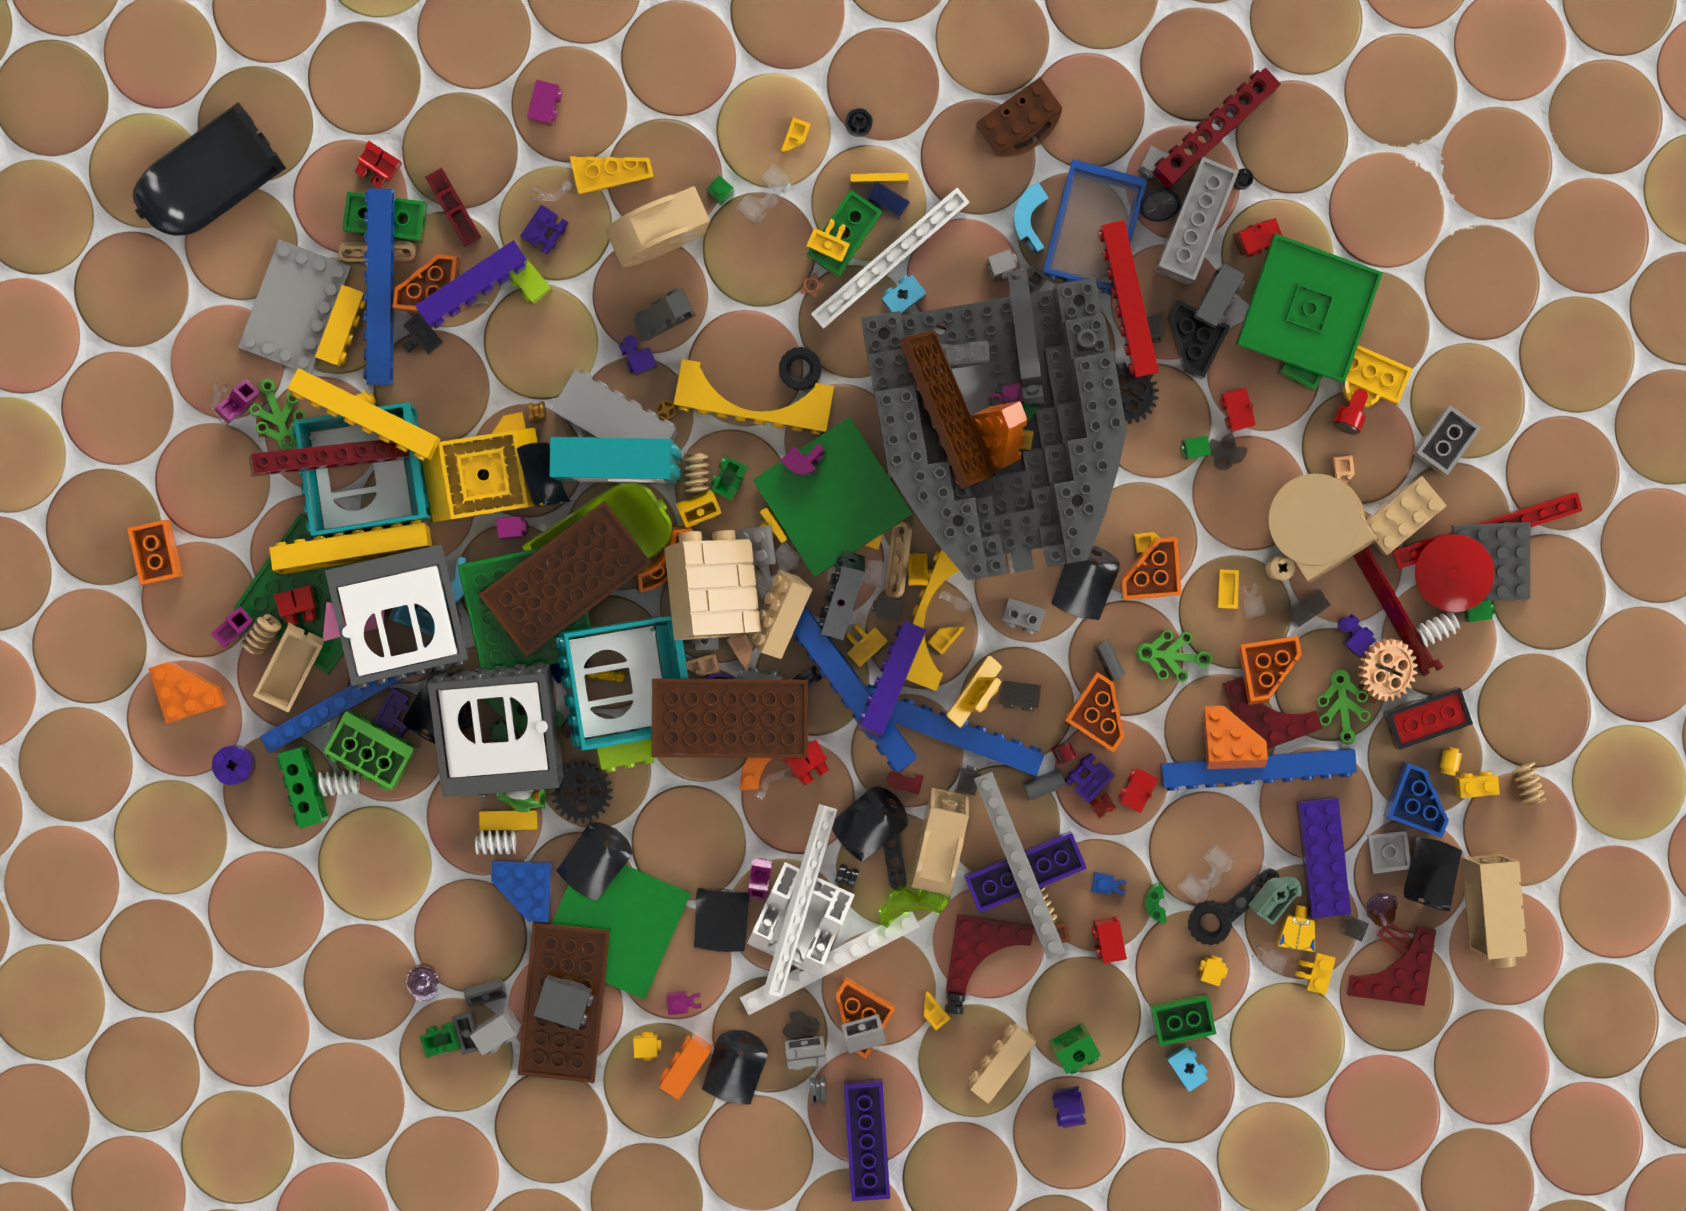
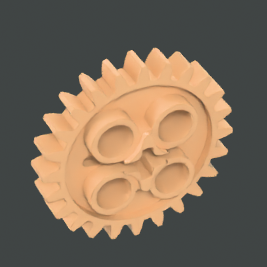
M1391 638L1389 640L1382 639V642L1375 641V646H1369L1370 652L1364 651L1367 656L1366 659H1360L1364 664L1358 666V668L1363 669V672L1358 674V676L1363 677L1360 681L1361 684L1365 685L1363 690L1369 691L1368 695L1373 696L1375 699L1386 702L1387 700L1394 701V697L1400 699V693L1407 694L1406 687L1412 688L1409 684L1410 681H1416L1412 677V675L1418 673L1413 670L1418 664L1412 662L1416 659V656L1411 655L1413 650L1407 649L1408 645L1403 644L1402 641ZM1377 663L1381 666H1385L1388 669L1397 671L1401 673V676L1375 667V664Z

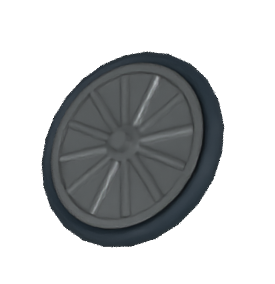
M1169 189L1152 190L1142 198L1140 212L1143 217L1150 221H1165L1177 213L1180 207V199L1174 191Z

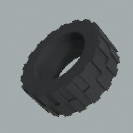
M795 347L788 350L782 356L779 363V373L782 381L794 390L811 388L817 383L821 375L819 357L808 348ZM803 359L808 362L810 371L806 377L797 378L791 373V365L795 360Z
M1214 900L1200 902L1192 910L1188 919V929L1192 937L1204 945H1217L1221 941L1223 942L1228 936L1233 922L1231 913L1227 910L1228 908ZM1213 914L1219 919L1220 925L1216 931L1208 932L1203 929L1201 918L1204 915Z

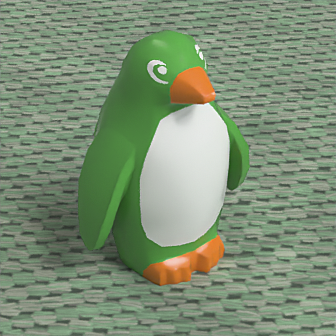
M544 789L496 793V798L518 812H529L531 808H545L546 794Z

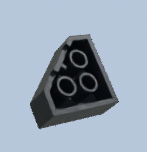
M1178 300L1167 321L1183 370L1202 380L1209 370L1230 325L1223 322L1221 326L1217 325L1213 328L1194 318V314L1198 309Z

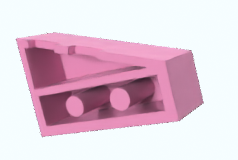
M326 602L323 641L340 638L331 602ZM340 603V607H341V611H342V615H343V620H344V624H345V627H346L347 624H346V620H345V616H344V611H343L342 603ZM388 609L381 611L384 628L387 627ZM374 613L366 621L364 632L378 629Z

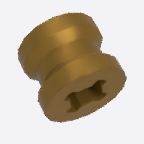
M665 400L657 405L656 412L662 420H671L676 415V407L672 402Z
M540 401L538 404L528 403L530 422H534L536 419L546 420L544 401Z

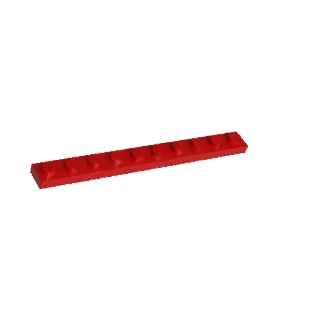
M1573 492L1475 524L1530 522V527L1583 510L1578 493ZM1452 531L1394 549L1392 553L1396 567L1400 569L1416 564L1420 553L1431 541L1438 537L1452 534Z

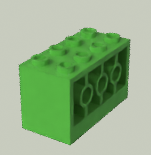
M348 710L344 713L323 752L327 754L326 757L331 761L344 763V768L352 772L354 770L360 772L362 778L368 781L374 780L378 782V787L388 791V789L392 790L399 786L420 747L378 725L355 710ZM351 740L355 741V747H352ZM369 749L372 751V756L368 755ZM385 759L389 760L390 764L388 766L385 765Z

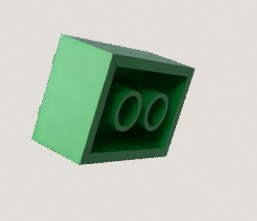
M1206 993L1149 1005L1159 1046L1217 1034L1209 996Z

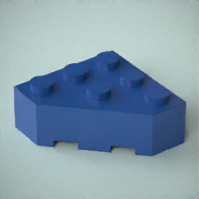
M1403 762L1383 816L1441 838L1449 821L1437 792L1429 779L1427 770Z
M493 860L491 881L528 922H548L550 920L553 862Z

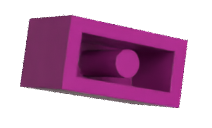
M536 80L527 115L529 121L552 126L553 121L556 122L558 110H556L557 103H561L563 96L559 85Z
M523 517L496 519L498 538L500 539L526 537V533L529 532L528 522Z

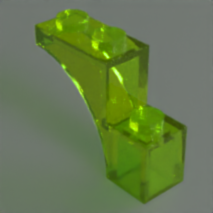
M899 885L897 890L892 891L886 906L881 907L879 911L880 923L888 927L899 916L916 910H927L941 914L951 898L947 895L920 890L919 895Z

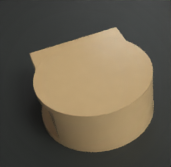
M695 186L641 206L615 220L605 230L621 266L630 267L660 257L703 237L710 219Z
M1306 474L1294 478L1279 490L1270 507L1269 529L1271 536L1281 552L1296 562L1307 581H1314L1378 540L1365 520L1362 502L1355 491L1346 483L1329 475Z
M931 788L916 850L911 888L950 896L969 818L968 795Z

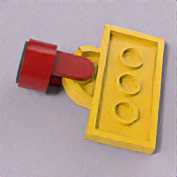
M1358 345L1342 388L1343 395L1349 405L1348 407L1340 406L1333 420L1334 427L1348 434H1359L1366 419V416L1362 413L1363 408L1372 406L1379 398L1395 405L1399 404L1413 369Z

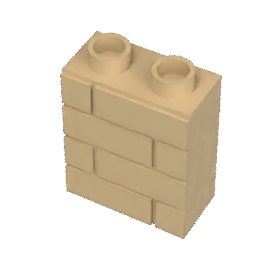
M735 530L713 532V541H702V532L692 531L679 533V543L664 547L674 640L739 637L761 632L757 589L755 588L756 580L752 543L750 539L736 540Z
M1502 854L1462 857L1470 950L1481 955L1483 962H1492V967L1506 968L1516 966V957L1526 956L1527 953L1526 932L1523 931L1525 929L1524 909L1521 908L1523 906L1522 886L1519 884L1521 882L1520 863Z

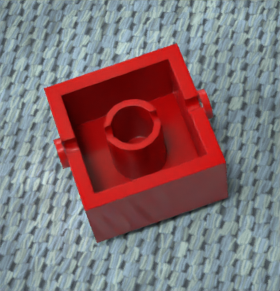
M1272 218L1255 225H1249L1246 229L1234 233L1233 237L1240 255H1247L1248 258L1262 253L1261 249L1263 248L1268 250L1273 234L1282 235L1276 218Z
M1246 387L1221 395L1222 398L1219 402L1222 411L1226 410L1227 417L1224 418L1227 430L1231 429L1232 433L1256 426L1252 411L1253 404L1250 403Z
M1136 768V770L1132 769L1127 777V780L1130 781L1127 788L1123 786L1118 795L1121 798L1119 802L1141 813L1148 799L1152 797V791L1159 778L1139 768Z
M1119 917L1093 921L1094 926H1091L1092 936L1097 940V945H1094L1096 957L1101 959L1104 964L1127 960L1121 925L1118 920L1120 919Z

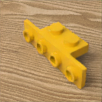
M986 656L946 714V717L959 728H961L971 712L981 713L988 706L990 698L998 692L1001 681L996 676L1002 666L994 658Z

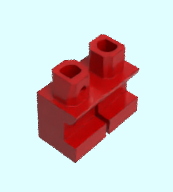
M368 140L365 150L357 159L359 164L355 173L365 179L369 171H373L375 175L370 182L381 188L386 181L390 182L403 163Z
M313 585L274 595L280 617H284L287 626L289 623L293 625L299 624L297 614L303 612L305 622L317 619L315 609L318 606L314 597Z
M812 740L808 743V758L782 759L792 772L794 779L798 778L804 786L813 781L808 772L814 768L818 776L829 771L825 763L827 758L817 740Z

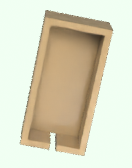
M1423 476L1416 477L1366 519V522L1378 538L1372 544L1382 556L1391 553L1447 506Z
M781 570L774 576L772 587L766 594L765 603L759 611L761 632L749 634L748 639L761 653L782 659L812 592V588L799 576Z
M291 623L286 627L253 694L254 697L288 713L324 643L323 638L310 632L305 635L304 629Z
M1016 1022L1013 1025L1009 1024L1003 1032L1005 1036L1001 1041L998 1039L994 1043L992 1053L989 1056H984L980 1062L981 1067L979 1070H974L968 1078L970 1080L968 1083L970 1090L988 1104L1036 1043L1034 1036Z

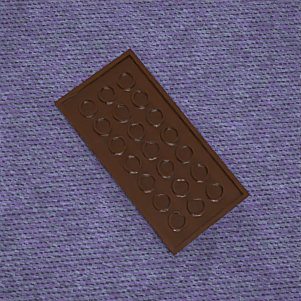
M935 330L907 336L898 340L900 351L908 362V370L915 378L916 389L923 397L924 408L931 416L932 427L937 431L939 443L947 454V462L955 473L956 483L963 489L995 476L992 464Z
M604 501L479 593V596L525 657H527L652 563Z
M652 679L651 757L808 758V680Z
M533 922L518 1075L595 1083L611 930ZM547 975L575 981L592 989L593 1001L590 1007H586L585 1013L588 1016L585 1025H581L579 1030L534 1016Z

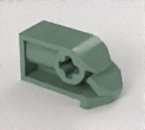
M1295 877L1272 878L1264 884L1248 905L1256 914L1274 925L1295 897L1302 895L1301 884Z

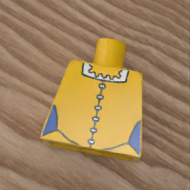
M1296 905L1294 915L1285 914L1275 941L1276 945L1315 952V920L1306 918L1308 907Z

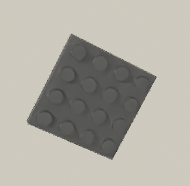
M1530 522L1452 525V534L1466 535L1477 540L1487 549L1492 558L1495 572L1494 581L1489 594L1484 600L1530 599Z

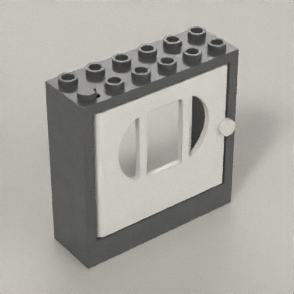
M442 544L325 570L351 686H356L357 689L369 687V682L376 681V684L388 682V678L395 677L396 680L408 678V673L414 672L415 676L427 673L426 669L434 668V671L446 669V665L452 663L454 667L465 665V660H468ZM438 564H439V566H440V570H441V574H442V579H443V583H444V587H445V592H446V596H447V600H448V604H449V609H450V613H451V617H452V622H453V626H454L455 635H456V639H457V643H458V648H459L460 654H458V652H457L456 643H455V639H454V635H453V631H452V626H451V622H450V618H449V613H448V609H447V605H446V600H445V596H444V592H443V587H442V583H441V579H440V574H439L438 566H435V565H438ZM336 587H339L338 590H339V594H340V598H341V603H342V607H343V611H344V616H345V620H346V624H347L346 627H345V624H344L343 615H342V611H341L340 602H339V598H338V594H337V589H336ZM415 604L427 609L434 620V637L426 648L423 646L414 607ZM408 605L418 650L391 656L381 611ZM373 613L376 616L384 657L374 654L368 648L364 639L366 621ZM348 638H350L358 676L362 677L357 678Z
M539 662L527 667L525 664L514 665V668L497 666L492 670L481 667L476 668L475 671L459 669L456 670V673H448V671L436 672L428 683L443 797L560 787L564 778L551 665ZM538 681H539V686H540V694H541V702H542V711H543V719H544V721H542V713H541V705H540ZM503 697L509 741L483 743L477 699ZM510 697L522 704L528 717L526 731L518 740L515 739ZM467 701L471 703L476 743L469 741L462 734L458 724L459 711ZM544 732H545V735H546V743H547V751H548V759H549V767H550L549 770H548V762H547V753H546V745H545Z

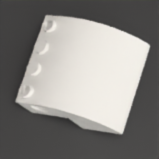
M786 862L784 863L747 944L774 956L800 870L799 868ZM817 877L791 965L818 976L834 939L843 924L854 894Z

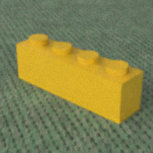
M345 285L341 286L316 352V358L339 367L341 363H345L348 355L346 353L348 345L351 346L354 340L353 331L355 327L359 326L361 321L360 312L367 305V302H364L363 292Z

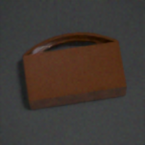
M1039 77L977 121L976 127L998 157L1017 156L1031 151L1049 137L1058 123L1063 108L1042 78ZM1047 122L1051 123L1048 131L1036 142L1018 150L1014 148L1016 144L1025 142L1035 136Z

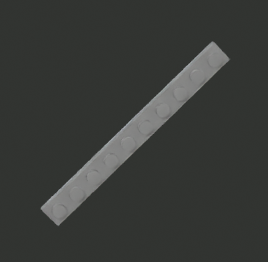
M992 771L973 778L1047 959L1066 952Z

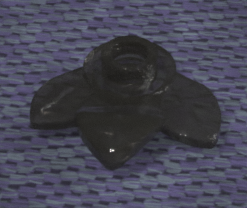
M1232 433L1225 435L1220 442L1215 439H1211L1209 442L1214 465L1221 471L1228 470L1232 464L1240 463L1246 456L1247 448L1236 447V440ZM1220 458L1226 459L1225 465L1220 463Z
M791 1011L789 1016L792 1022L784 1027L782 1033L786 1037L796 1040L813 1038L819 1032L820 1024L816 1018L808 1017L803 1011ZM807 1025H812L813 1029L809 1030Z

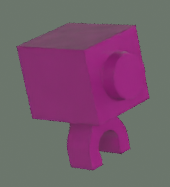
M1021 382L1002 387V394H990L991 398L998 397L1000 399V402L995 405L1018 401L1022 404L1024 402Z
M687 991L667 993L668 1015L688 1013L689 1007L701 1008V1003L695 1004L693 1002L694 998L700 997V993H694L687 997Z

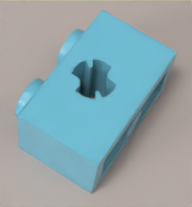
M913 275L910 277L904 276L898 281L899 285L896 288L890 287L883 293L884 297L881 301L890 312L900 311L902 314L926 296L927 293ZM898 292H907V299H899L898 296L900 293Z
M1184 1044L1167 1055L1166 1058L1190 1092L1208 1080L1205 1075L1208 1071L1202 1063L1198 1064L1195 1060L1197 1054L1193 1048H1187ZM1187 1063H1189L1192 1068L1189 1071L1186 1069L1185 1066Z

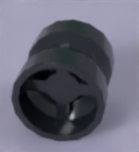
M1242 168L1238 170L1239 173L1233 185L1237 190L1247 189L1254 179L1253 173L1249 169Z
M841 863L835 882L842 883L845 881L847 886L853 888L859 870L856 868L848 869L847 865Z
M947 992L946 998L948 1002L945 1005L944 1011L951 1014H963V1002L965 1001L966 994Z

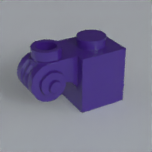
M629 335L624 338L622 344H619L622 355L627 354L629 362H626L630 373L634 372L638 376L658 367L650 348L648 347L642 351L635 350L639 344L638 340L634 336Z
M1350 614L1348 617L1339 619L1337 626L1340 631L1350 632V636L1343 645L1356 657H1361L1364 651H1367L1376 639L1372 637L1374 633L1367 627L1362 628L1358 624L1360 622L1359 619Z

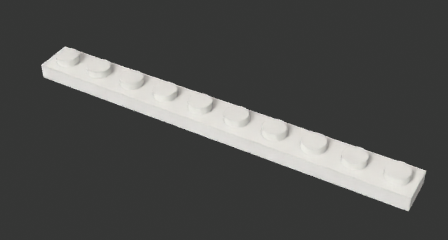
M958 188L952 191L812 312L813 318L823 329L826 328L970 203Z
M821 804L818 806L763 991L767 994L782 997L837 813L835 808Z
M910 909L830 950L818 976L798 967L790 971L782 997L763 992L765 985L741 996L740 1000L748 1015L919 928L920 925Z

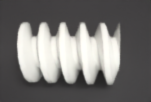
M1447 611L1446 615L1442 613L1439 615V618L1433 617L1432 621L1426 620L1425 625L1420 623L1418 628L1416 627V631L1424 645L1428 647V640L1435 644V637L1442 641L1441 634L1448 638V631H1451L1455 635L1456 628L1460 629V625L1454 613Z
M334 771L333 777L330 776L329 772H326L325 777L322 776L321 772L318 773V790L323 796H327L328 793L334 796L336 791L338 795H343L344 791L347 795L351 794V791L354 794L359 793L360 778L358 771L356 775L349 771L348 776H346L345 771L341 772V776H338L337 771Z
M481 830L479 836L476 835L475 838L476 855L480 854L481 849L484 855L488 854L489 849L492 855L496 853V850H498L500 855L503 854L504 850L507 855H510L512 849L514 854H516V835L514 830L511 831L510 836L507 835L506 830H504L502 836H500L498 830H496L494 836H492L491 830H488L487 836Z

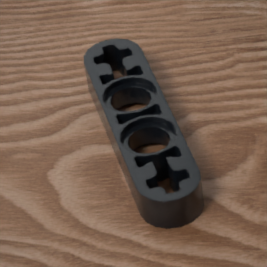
M898 834L894 837L897 841L895 848L889 849L886 844L883 845L889 883L894 890H902L907 884ZM892 857L900 859V865L896 868L891 867L889 864ZM902 869L903 872L898 873L899 878L903 879L904 882H901V886L898 887L895 883H892L896 878L895 873L891 875L890 871Z
M1271 868L1263 870L1223 905L1230 911L1232 908L1229 905L1232 903V906L1238 911L1236 914L1234 911L1231 912L1232 921L1236 920L1250 908L1248 904L1256 896L1251 894L1250 888L1255 884L1262 888L1263 884L1258 880L1265 881L1267 873H1274L1273 878H1279L1277 871ZM1239 897L1246 899V905L1242 908L1236 906V900Z

